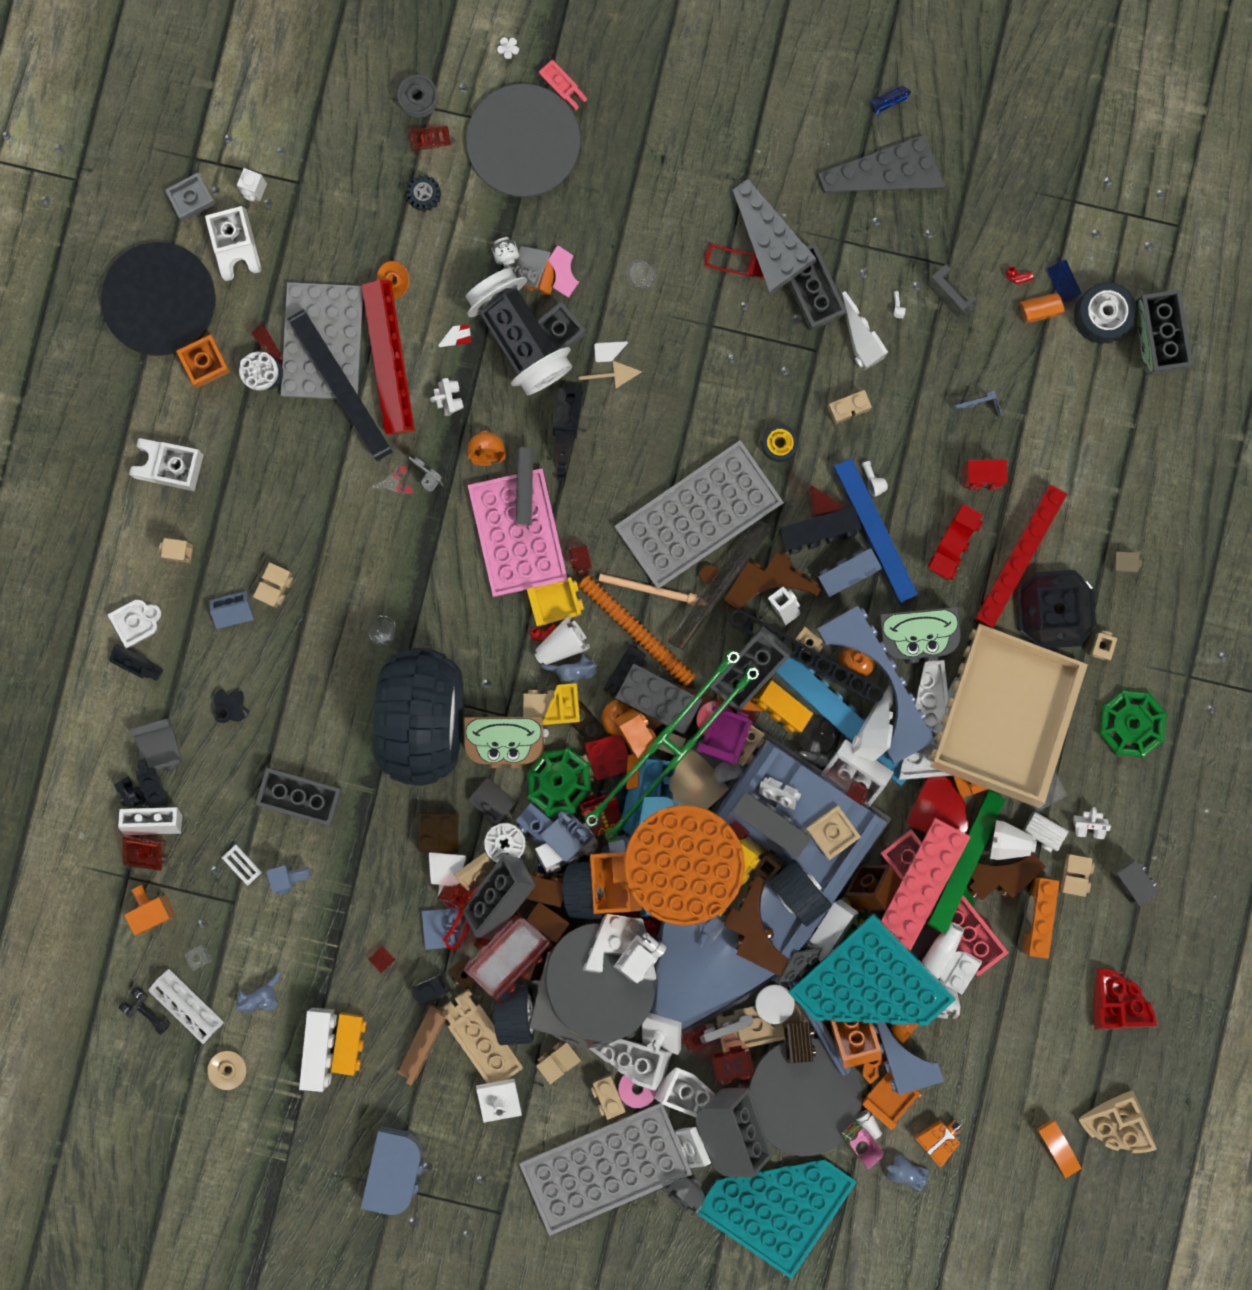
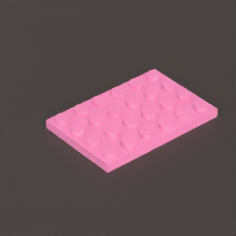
M542 468L533 470L532 526L516 525L517 474L468 485L493 597L568 580Z

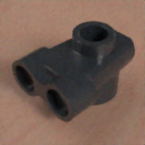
M129 776L114 784L117 793L121 795V803L127 806L128 809H131L143 801L144 795L139 787L133 788V783Z

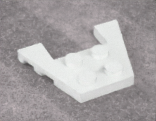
M605 914L583 971L601 973L603 972L604 953L622 955L636 935L646 940L643 937L646 933L643 919ZM654 964L647 970L645 980H656Z

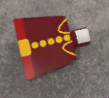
M611 793L579 804L584 817L588 813H592ZM616 796L608 803L603 813L600 814L597 824L590 826L596 836L604 834L605 837L606 830L612 829L620 820ZM590 817L588 821L592 822L594 817ZM610 833L608 837H613L614 833Z

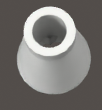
M868 1110L862 1111L859 1114V1118L856 1119L857 1123L867 1129L874 1140L879 1138L882 1132L874 1115Z

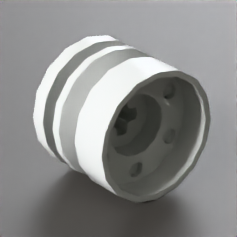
M501 823L492 827L487 833L484 840L487 855L495 862H498L503 855L519 858L524 853L526 838L523 831L516 825ZM507 838L509 840L508 844L510 845V847H505L503 849L501 848L502 844L500 843V840H505Z

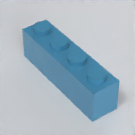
M650 755L640 766L638 788L628 789L622 819L661 775L662 760ZM658 786L648 797H656ZM643 803L627 820V824H625L622 830L629 834L635 832L640 824Z

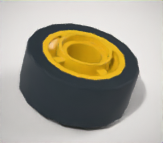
M783 424L770 427L764 433L762 439L764 454L770 460L776 462H784L790 459L798 447V437L795 431ZM775 440H784L785 446L782 448L777 447Z

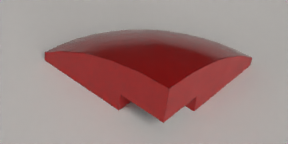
M948 777L927 778L906 824L927 833L936 817L968 834L969 821L966 819L965 812L967 807L962 795L958 794L952 786L953 782Z
M1097 969L1093 1000L1094 1030L1156 1027L1157 1021L1151 1003L1146 1002L1141 994L1142 990L1132 980H1126L1116 971Z

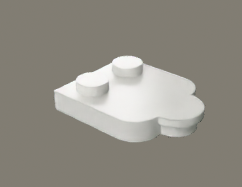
M134 600L108 614V617L124 646L128 649L152 636L157 631L156 622L161 617V610L154 604L146 605L141 600Z

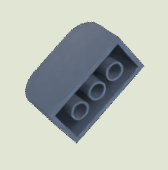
M381 1126L376 1138L361 1209L387 1215H397L409 1206L414 1194L417 1195L421 1182L418 1179V1175L421 1176L425 1161L422 1160L423 1145L415 1134Z

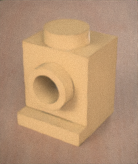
M806 627L795 638L796 641L818 653L823 648L821 645L823 641ZM808 639L813 641L812 646H807L806 641ZM804 651V653L811 657L809 652Z
M1103 630L1101 633H1096L1089 656L1110 661L1117 638L1112 637L1113 633ZM1101 642H1104L1106 645L1104 649L1100 648Z

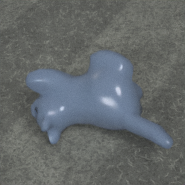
M582 653L578 663L560 666L541 664L543 669L555 671L561 685L578 684L579 679H587L597 674L596 664L589 657H586L584 653Z
M277 972L267 985L260 987L251 994H245L239 990L235 1010L241 1011V1014L252 1013L257 1008L264 1011L274 1010L278 1005V1001L276 1000L273 986L279 981L281 973Z
M896 1155L894 1157V1165L887 1166L889 1171L887 1172V1178L897 1184L906 1183L917 1191L922 1190L923 1186L928 1183L926 1175L929 1174V1170L925 1167L912 1165L904 1155Z

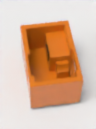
M626 852L590 855L594 914L642 910V906L633 897L626 881L624 870ZM598 886L600 890H602V887L604 889V896L601 894L600 900L597 898Z

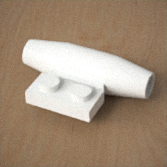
M951 922L947 932L941 933L935 939L922 963L937 979L941 977L946 986L963 994L982 961L966 951H956L964 929L960 925Z

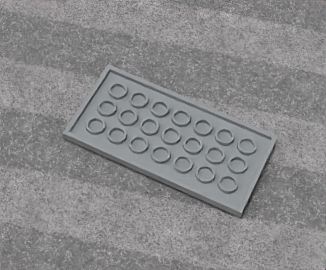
M740 440L614 527L655 587L659 589L784 502Z
M657 1103L519 1162L549 1236L665 1187L679 1178H686L692 1175L664 1105L661 1103Z

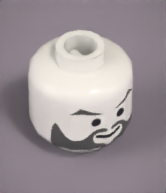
M509 237L496 240L494 242L495 245L492 247L496 263L504 264V267L508 264L514 265L515 260L519 257L515 241L509 239Z

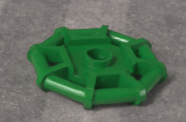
M1121 689L1120 693L1101 706V722L1098 734L1103 737L1115 752L1114 755L1133 756L1144 759L1148 753L1162 742H1165L1168 713L1153 698L1151 692ZM1129 698L1140 699L1143 702L1141 705L1130 704ZM1124 700V707L1117 712L1112 710L1113 707ZM1147 703H1149L1157 715H1151L1146 708ZM1109 713L1114 715L1113 728L1108 729ZM1130 719L1138 721L1136 729L1129 727ZM1155 719H1159L1157 734L1153 732L1152 728ZM1115 732L1122 740L1119 745L1109 733ZM1149 736L1155 738L1143 748L1142 742ZM1126 742L1136 743L1138 749L1124 748Z
M571 747L552 751L544 750L530 770L526 771L528 800L532 801L549 817L559 814L561 811L574 814L579 804L593 790L591 789L590 763L576 754ZM563 757L562 761H558V763L551 761V758ZM569 758L579 766L573 769L567 764ZM546 762L547 765L541 771V773H537L539 769L543 766V764ZM582 772L583 786L578 785V773ZM562 777V784L555 786V779ZM535 778H539L540 781L538 790H536ZM577 789L582 790L574 801L571 802L570 797ZM544 794L549 799L548 805L539 798L540 795ZM556 801H565L567 804L554 807Z

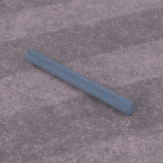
M799 980L786 982L791 989ZM803 1009L839 1073L842 1076L848 1074L851 1069H843L836 1043L824 1022L815 1021Z

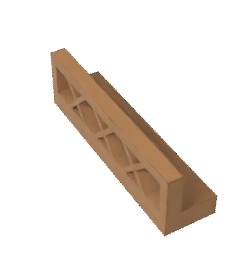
M431 1004L398 1071V1074L408 1078L406 1083L412 1085L417 1080L449 1012L434 1004Z

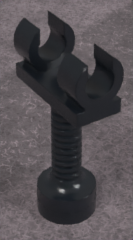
M135 987L131 994L139 999V1001L133 1008L126 1002H122L118 1008L128 1017H132L136 1011H139L156 1026L155 1031L162 1035L171 1023L165 1018L159 1020L158 1017L147 1010L143 1003L149 996L140 988Z

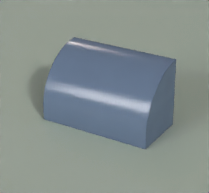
M247 591L209 600L210 613L216 629L254 620Z

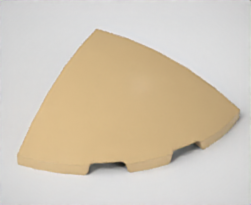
M693 749L676 765L674 775L670 776L669 791L673 792V799L687 805L708 809L729 790L717 772Z
M1133 1090L1102 1103L1079 1118L1086 1132L1092 1138L1096 1137L1102 1141L1104 1146L1116 1151H1119V1149L1131 1150L1132 1153H1145L1157 1150Z

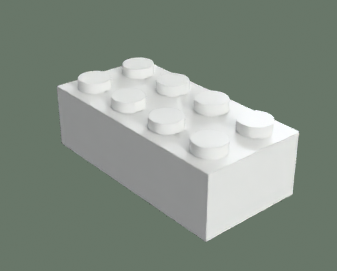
M311 1008L307 1011L299 1090L323 1092L331 1084L332 1073H329V1068L333 1061L331 1048L335 1045L336 1034H333V1028L337 1026L338 1015H335V1010Z

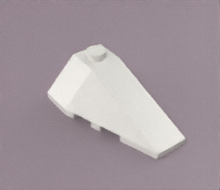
M845 291L840 297L847 310L845 318L856 356L854 359L860 368L863 367L864 370H867L883 360L888 351L875 331L872 333L869 331L870 328L867 320L858 316L860 312Z
M889 685L883 691V698L875 703L857 736L854 737L852 742L854 747L853 755L875 761L890 748L893 725L889 724L890 719L893 717V712L889 711L893 704L892 686Z
M625 1038L605 1046L589 1048L604 1061L618 1069L620 1073L630 1078L636 1085L651 1090H656L667 1072L672 1054L661 1049L656 1054H654V1050L651 1053L647 1049V1045Z
M676 1067L662 1079L654 1098L663 1105L696 1117L698 1112L715 1094L694 1074Z

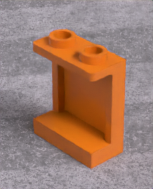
M886 1072L862 1100L861 1104L890 1130H893L900 1117L922 1094L918 1092L920 1090L918 1089L897 1095V1092H893L890 1081L893 1080L892 1075Z

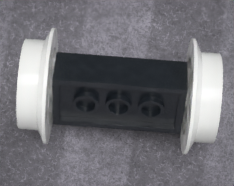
M507 268L486 278L468 292L466 299L470 303L471 308L467 315L469 317L482 316L518 374L511 382V385L513 387L521 386L526 395H531L551 385L571 370L572 365L567 359L571 349L570 347H565L557 351L555 350L519 292L527 282L526 277L517 278L512 269Z

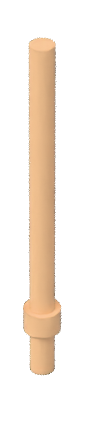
M601 573L599 576V581L688 602L687 604L692 606L696 604L710 608L712 600L697 597L696 594L690 593V595L663 588L657 589L654 586Z

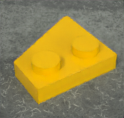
M577 683L557 685L543 719V725L580 722Z

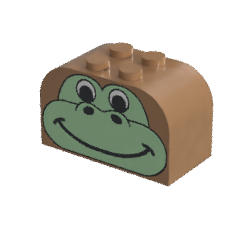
M465 718V751L471 760L479 764H489V768H502V764H508V768H521V764L533 763L539 759L544 751V718Z

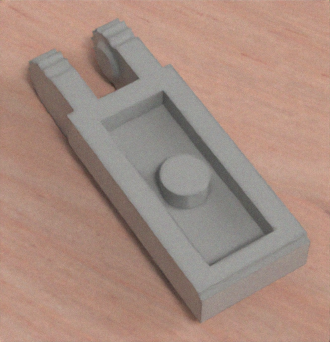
M748 1014L738 1018L734 1024L732 1020L721 1024L723 1027L721 1029L715 1030V1027L704 1031V1035L700 1036L701 1042L705 1044L745 1029L752 1025L754 1018Z

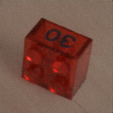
M738 1048L729 1052L710 1055L716 1082L727 1084L731 1083L734 1078L739 1077L740 1080L751 1078L752 1074H755L749 1048Z

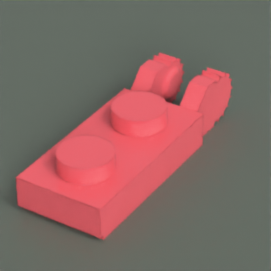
M553 60L538 72L549 86L564 101L566 100L575 111L579 107L570 97L571 94L575 93L582 102L587 101L586 96L578 89L575 82Z

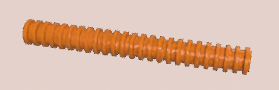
M587 575L578 584V588H582L583 593L586 592L588 597H592L591 600H595V604H599L600 609H604L605 613H609L608 616L613 617V621H617V625H621L623 630L626 629V633H630V637H634L640 646L643 645V649H647L648 654H652V657L656 658L657 662L660 661L662 663L661 666L666 667V671L669 670L671 675H675L674 678H678L679 683L682 682L683 686L687 687L695 678V673L692 674L686 665H682V661H678V657L675 658L674 654L669 652V649L666 650L664 648L665 645L660 644V640L657 641L655 636L652 637V633H648V629H644L643 624L640 625L638 620L635 621V617H631L630 612H626V609L622 608L621 604H617V600H613V596H609L603 587L600 588V584H596L595 579L592 580L591 576Z

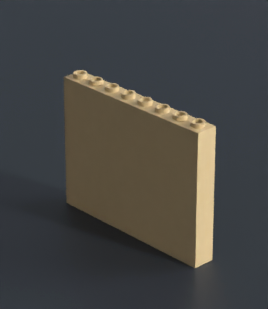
M979 624L970 633L969 640H971L970 646H966L963 654L966 657L965 662L961 663L958 669V674H960L959 680H955L952 691H955L954 695L947 702L946 708H949V710L942 718L941 725H943V728L936 736L935 742L938 744L936 749H932L929 760H932L930 767L1040 808L1046 801L1088 664Z

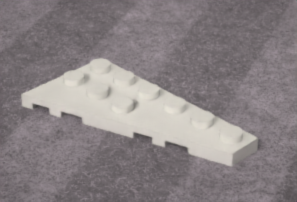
M944 660L924 663L915 703L917 710L921 709L926 719L924 722L926 726H930L935 733L933 738L935 740L938 732H941L943 725H941L942 718L949 710V708H946L949 699ZM933 742L903 759L898 780L953 775L930 767L932 760H929L932 749H936L938 744Z

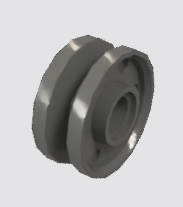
M412 75L404 79L397 92L401 108L406 114L414 118H424L432 114L439 100L438 92L433 82L422 75ZM416 93L423 94L420 100L413 99Z

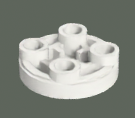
M253 352L241 360L239 374L243 383L250 389L257 391L266 390L276 382L278 366L268 353Z
M777 984L764 987L758 993L755 1000L758 1015L764 1021L771 1024L783 1023L789 1019L794 1011V998L788 993L789 990Z

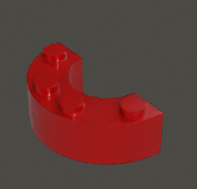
M962 504L940 540L927 570L947 581L949 579L953 580L958 571L956 569L962 560L959 558L961 553L967 551L970 545L968 540L974 531H979L983 524L980 521L983 514Z

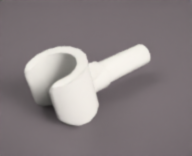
M895 291L893 314L894 317L903 319L906 308L900 307L899 292Z

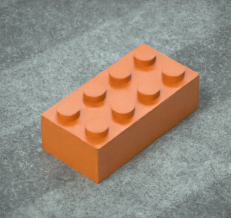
M829 1020L843 1069L881 1059V1049L873 1023L859 1021L835 1022V1020Z

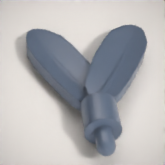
M726 912L721 917L717 916L710 921L699 924L701 931L699 947L702 948L703 944L707 942L708 935L724 922Z

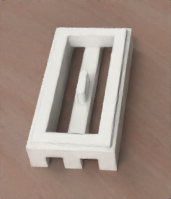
M237 844L222 857L247 886L263 873ZM235 850L256 872L255 874L234 853ZM230 855L251 877L249 880L228 858Z

